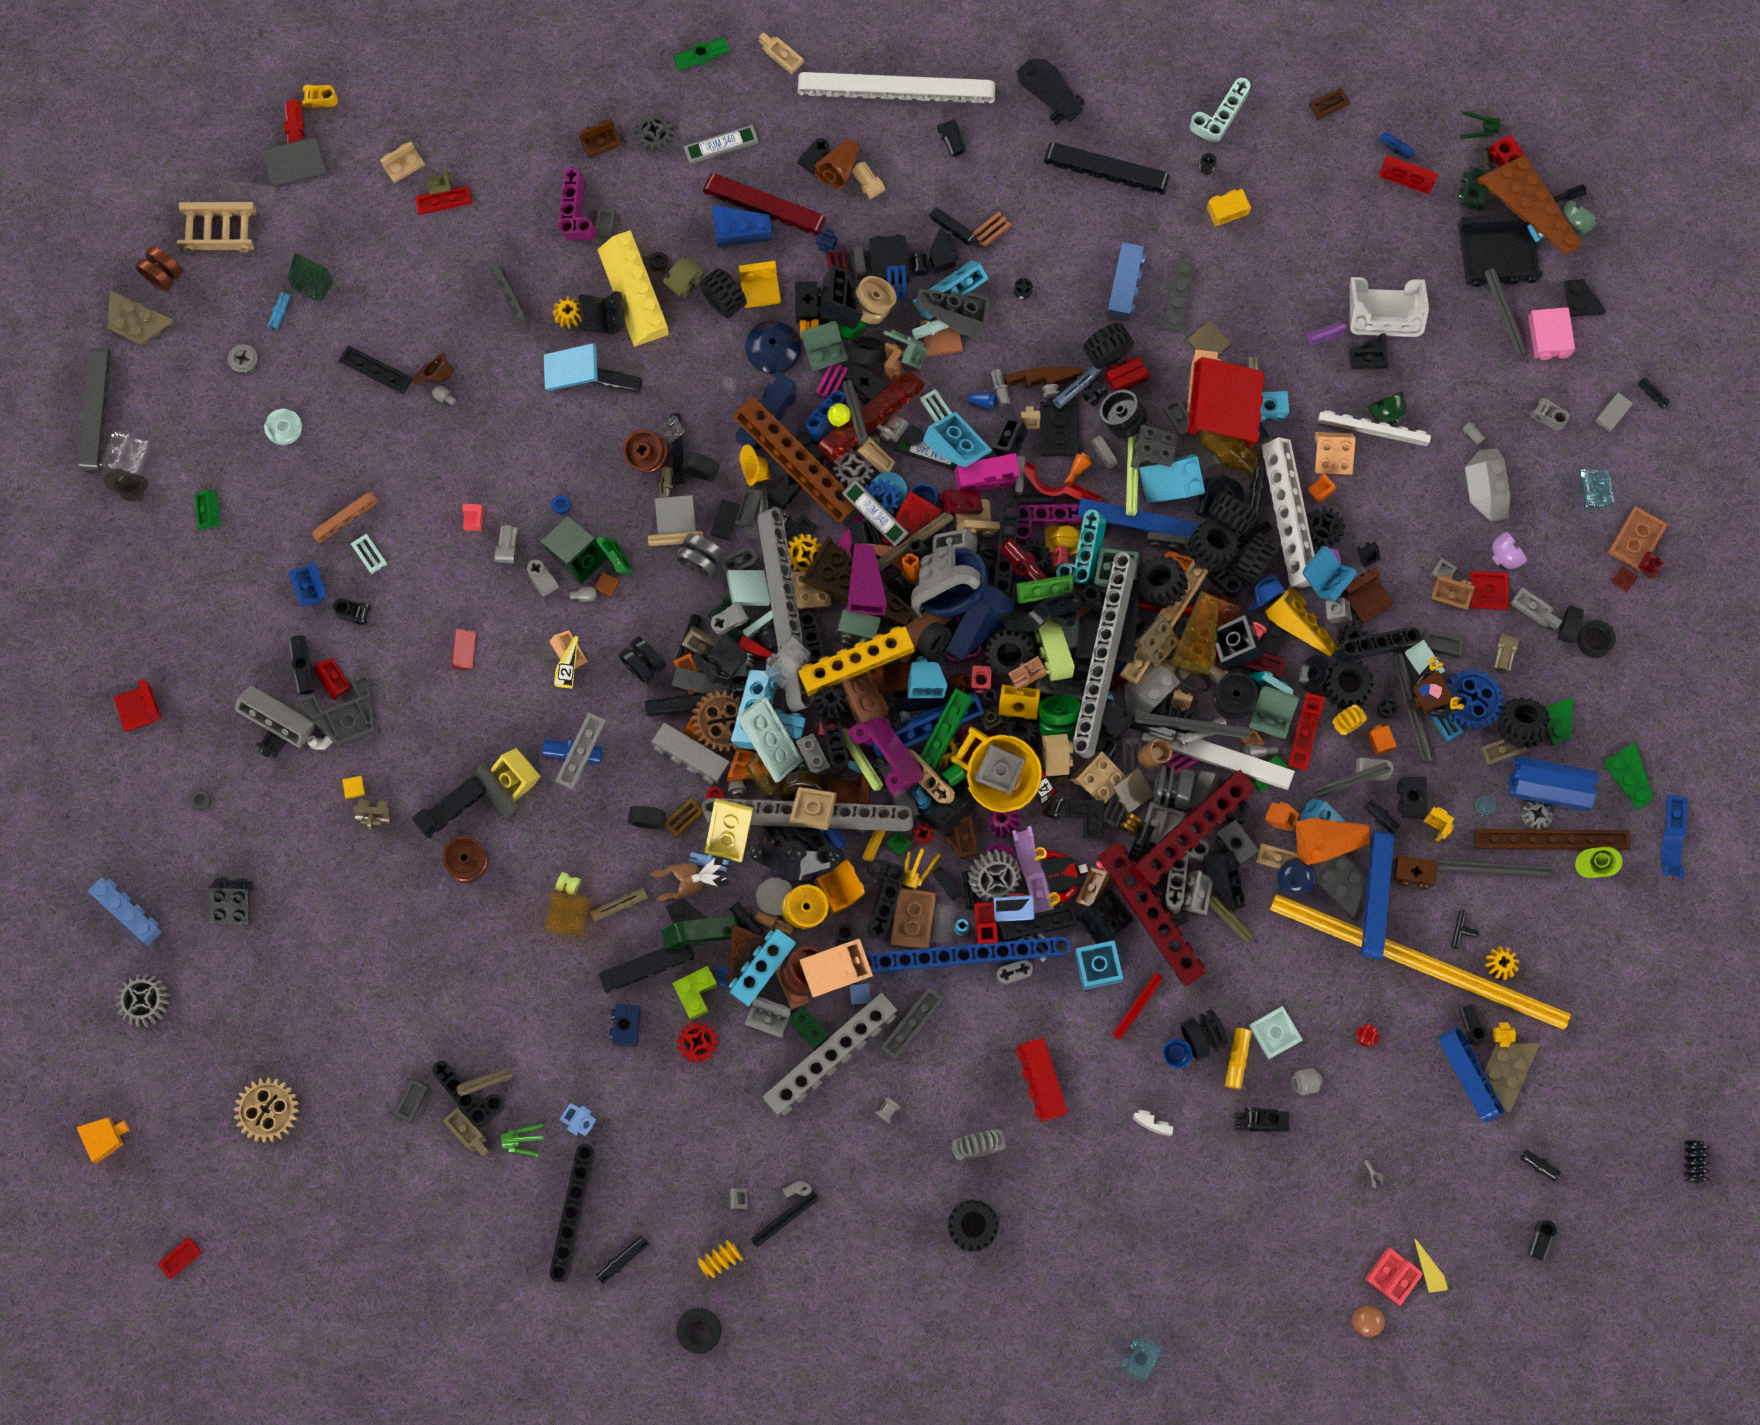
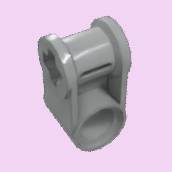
M1540 398L1538 401L1539 405L1531 412V417L1554 430H1562L1568 422V412L1553 404L1550 400ZM1559 417L1563 422H1558L1555 418Z
M532 560L528 563V575L542 598L559 588L554 577L540 560ZM536 567L540 572L533 571V568Z
M737 602L715 615L711 620V626L715 633L723 635L743 625L749 618L741 604ZM721 621L724 627L720 628L717 622Z
M1358 758L1356 759L1355 773L1386 762L1389 772L1369 779L1384 781L1390 778L1394 768L1393 764L1388 760Z

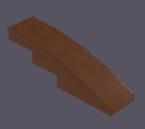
M1064 366L1040 367L1005 375L1004 382L1008 387L1025 382L1027 388L1045 383V385H1061L1076 380L1079 375H1082L1083 370L1082 368Z

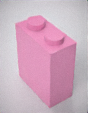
M1569 307L1532 310L1528 320L1534 358L1548 360L1559 356L1560 359H1564L1572 355L1575 350Z

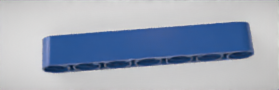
M1374 830L1372 834L1361 957L1379 960L1383 957L1394 844L1393 833Z

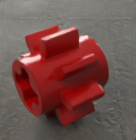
M918 823L919 828L912 830L916 834L913 841L919 839V846H922L923 842L930 846L929 841L936 839L932 836L935 829L929 830V823H926L925 827ZM922 830H924L925 832H929L926 835V839H923L922 837L919 838Z
M1364 1024V1027L1359 1026L1355 1033V1036L1359 1037L1357 1043L1367 1048H1371L1372 1044L1376 1046L1381 1037L1377 1034L1378 1029L1370 1024Z

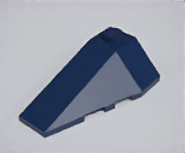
M987 584L980 599L966 611L945 652L963 661L987 637L991 636L996 629L1004 624L1002 620H999L998 615L1007 611L1011 615L1016 603L1000 590Z

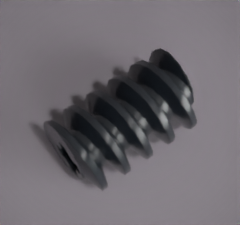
M1166 701L1158 705L1155 713L1157 715L1195 719L1194 711L1188 715V710L1185 708L1181 713L1180 706L1173 710V704L1171 703L1166 707Z
M1684 1141L1686 1145H1689V1147L1684 1148V1151L1689 1153V1155L1684 1156V1160L1689 1161V1163L1684 1164V1168L1689 1170L1684 1172V1176L1689 1178L1685 1179L1684 1182L1704 1183L1709 1181L1710 1178L1705 1177L1704 1174L1709 1173L1710 1170L1705 1169L1704 1166L1709 1165L1710 1162L1704 1160V1158L1710 1157V1154L1704 1152V1150L1710 1149V1146L1706 1145L1703 1141Z

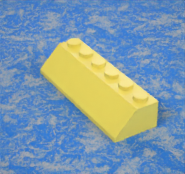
M631 230L611 237L597 250L613 292H622L625 323L634 347L669 335L668 326Z

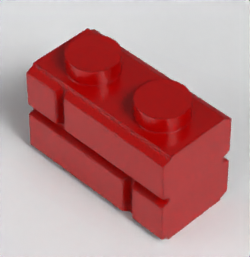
M1130 357L1123 362L1124 364L1120 366L1113 365L1107 369L1105 379L1112 392L1123 389L1129 390L1148 381L1149 373L1140 357L1135 359Z

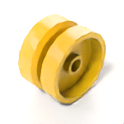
M809 884L798 886L788 892L781 906L785 921L794 928L801 930L812 928L821 923L826 917L829 908L824 892L818 887ZM805 904L807 905L806 910L803 908V905Z

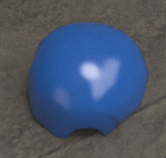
M921 483L911 489V492L935 506L937 505L938 493L934 487Z
M1180 1038L1169 1040L1162 1051L1164 1061L1174 1069L1186 1067L1193 1057L1192 1048L1189 1043Z

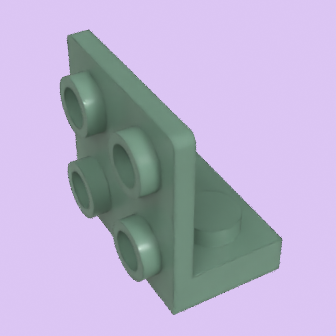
M836 321L801 332L812 371L848 361Z
M891 330V332L884 331L883 334L908 344V347L902 353L903 359L901 362L920 370L929 350L923 347L924 343L895 330Z

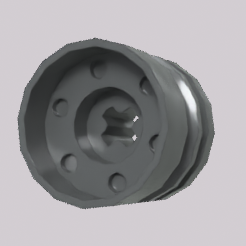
M1162 764L1154 783V804L1159 805L1161 797H1164L1163 806H1167L1171 798L1174 799V808L1187 810L1193 786L1194 770L1182 768L1179 775L1175 776L1174 766H1171L1169 774H1166L1167 765Z

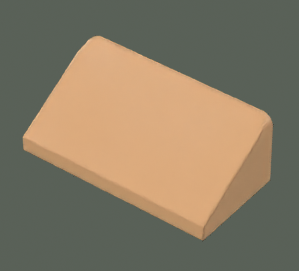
M569 630L554 635L550 640L560 660L574 638ZM578 644L575 669L588 662Z

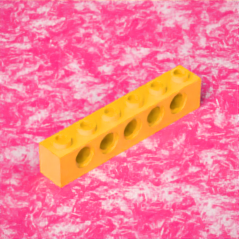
M898 626L891 629L888 634L874 636L871 641L866 643L865 641L859 642L852 649H842L833 657L826 656L819 659V662L816 664H806L801 667L798 673L807 695L810 696L817 693L818 690H824V686L829 688L832 684L836 685L915 652L914 645L906 627L901 628ZM889 641H894L897 644L894 648L886 646ZM875 648L879 653L871 656L868 653L870 649ZM853 656L861 658L858 663H852L850 660ZM837 663L843 665V668L839 671L833 669V666ZM818 671L825 672L823 678H817L815 674Z

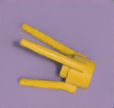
M920 849L914 867L909 872L910 851H908L905 859V877L902 885L916 890L917 886L921 887L923 880L937 863L941 854H937L919 878L920 874L916 873L924 849Z

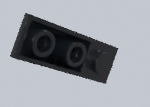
M1234 850L1214 851L1204 856L1208 876L1232 912L1245 907V897L1242 891L1241 878Z

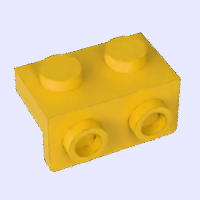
M1433 807L1423 820L1425 823L1440 830L1435 839L1436 842H1439L1442 838L1445 840L1454 828L1452 824L1454 818L1440 807Z

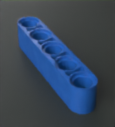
M1455 1027L1440 1035L1439 1042L1481 1120L1487 1123L1503 1115L1504 1108L1460 1028Z

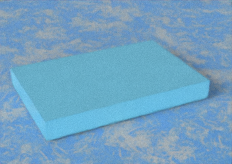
M588 344L544 354L545 390L552 391L598 381L596 345Z

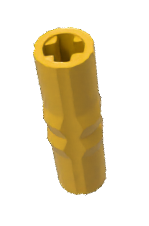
M1235 1028L1225 1087L1241 1090L1251 1030Z

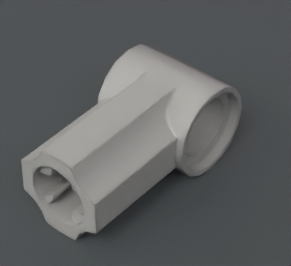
M510 525L501 526L499 545L496 546L495 562L515 564L514 555L517 553L515 546L518 528Z

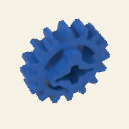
M879 479L878 483L872 480V486L866 484L867 491L878 502V496L883 497L881 505L889 513L895 515L894 509L900 508L897 502L901 501L900 498H897L900 491H894L896 486L894 484L889 486L890 481L888 480L883 484L882 479ZM879 487H884V488H886V489H883L882 491H877V490H876V488H879Z

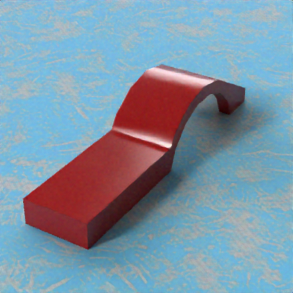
M1026 462L1023 471L1034 487L1043 494L1056 496L1066 493L1079 500L1081 498L1098 502L1103 500L1102 496L1070 481L1059 487L1047 486L1038 479L1036 465Z

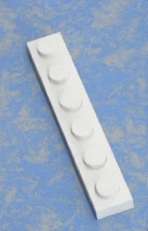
M1327 410L1320 412L1317 423L1422 446H1428L1431 435H1427L1425 431L1416 430L1413 432L1403 426H1398L1397 428L1390 427L1388 423H1371L1372 421L1369 419L1361 418L1357 420L1353 419L1351 415L1343 414L1339 416Z

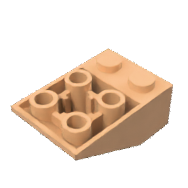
M860 939L799 960L812 997L873 976Z

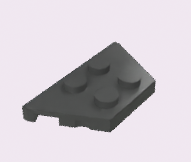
M1344 854L1324 862L1312 864L1317 874V884L1353 919L1368 879Z

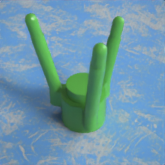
M544 1124L508 1130V1133H502V1149H508V1152L539 1156L538 1152L516 1147L519 1146L520 1141L543 1140L544 1136L519 1137V1133L542 1128Z

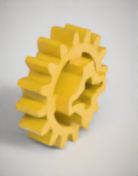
M799 534L798 538L796 536L791 537L793 542H787L792 572L795 570L797 572L807 571L813 562V556L815 559L820 551L819 548L822 546L821 543L816 544V537L811 539L810 534H807L805 537L803 534ZM802 542H806V543L810 544L811 546L807 547V546H805V544L802 543ZM803 551L806 552L804 558H802L801 556L803 554ZM800 562V563H802L803 566H805V567H801V566L797 565V563Z

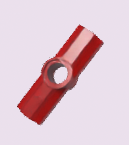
M289 100L285 103L286 121H284L287 143L302 140L305 136L301 101Z

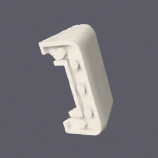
M1351 277L1350 329L1352 333L1375 336L1385 333V336L1417 337L1423 334L1429 312L1425 280H1410L1406 283L1404 290L1368 289V282L1364 278Z

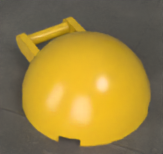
M970 727L968 730L969 734L956 756L953 755L951 758L952 762L968 771V789L976 801L992 811L1007 812L1021 809L1033 799L1041 784L1042 768L1038 755L1030 745L1017 737L1008 735L988 737L976 728ZM978 738L983 742L975 749L969 763L962 759L974 739ZM990 744L1026 759L1011 794L975 780Z

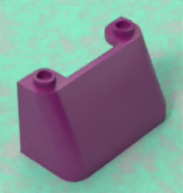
M876 717L856 724L847 730L849 737L855 745L857 743H865L871 746L875 743L893 767V770L886 775L885 784L894 799L922 779L921 768L885 719Z

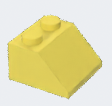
M517 748L502 754L490 770L514 801L530 790L541 777Z

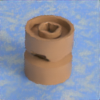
M1156 739L1142 746L1138 751L1139 763L1146 769L1156 768L1168 762L1172 756L1171 745L1164 739Z

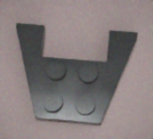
M367 674L351 680L352 687L358 698L322 712L314 694L297 701L298 706L337 747L374 732L369 678Z

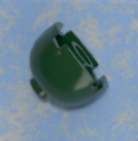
M1399 392L1367 407L1371 416L1377 422H1388L1392 425L1399 422V417L1405 413L1406 400L1403 392Z

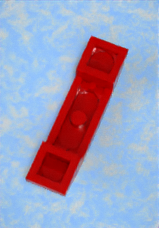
M1306 693L1287 766L1307 771L1325 697Z

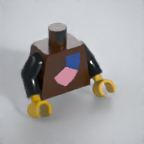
M1432 657L1429 660V665L1415 681L1413 687L1415 697L1406 701L1410 712L1421 707L1424 715L1444 718L1456 709L1461 710L1464 708L1463 704L1457 705L1458 701L1462 700V698L1452 697L1439 670L1436 671V668L1443 667V662H1439L1437 665L1435 663L1439 657Z

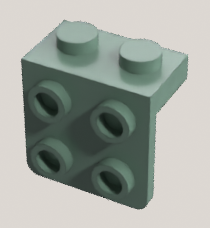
M1263 686L1252 713L1249 728L1273 735L1274 737L1286 739L1299 698L1295 695Z

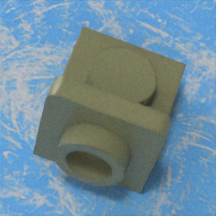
M442 166L444 175L426 178L430 195L451 191L450 183H453L451 172H447L446 166Z

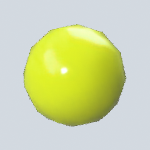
M841 403L832 405L828 410L829 422L837 427L844 425L851 419L850 409Z

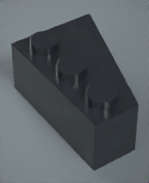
M831 266L823 280L820 317L828 321H836L837 324L854 330L861 320L863 312L859 310V300L854 295L853 291L855 288L849 271Z

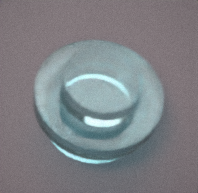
M1481 796L1475 802V809L1481 815H1489L1495 808L1494 801L1488 796Z

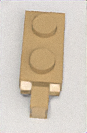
M764 32L759 36V42L763 45L762 49L791 75L804 63V59L778 37L775 38L773 36L770 38Z

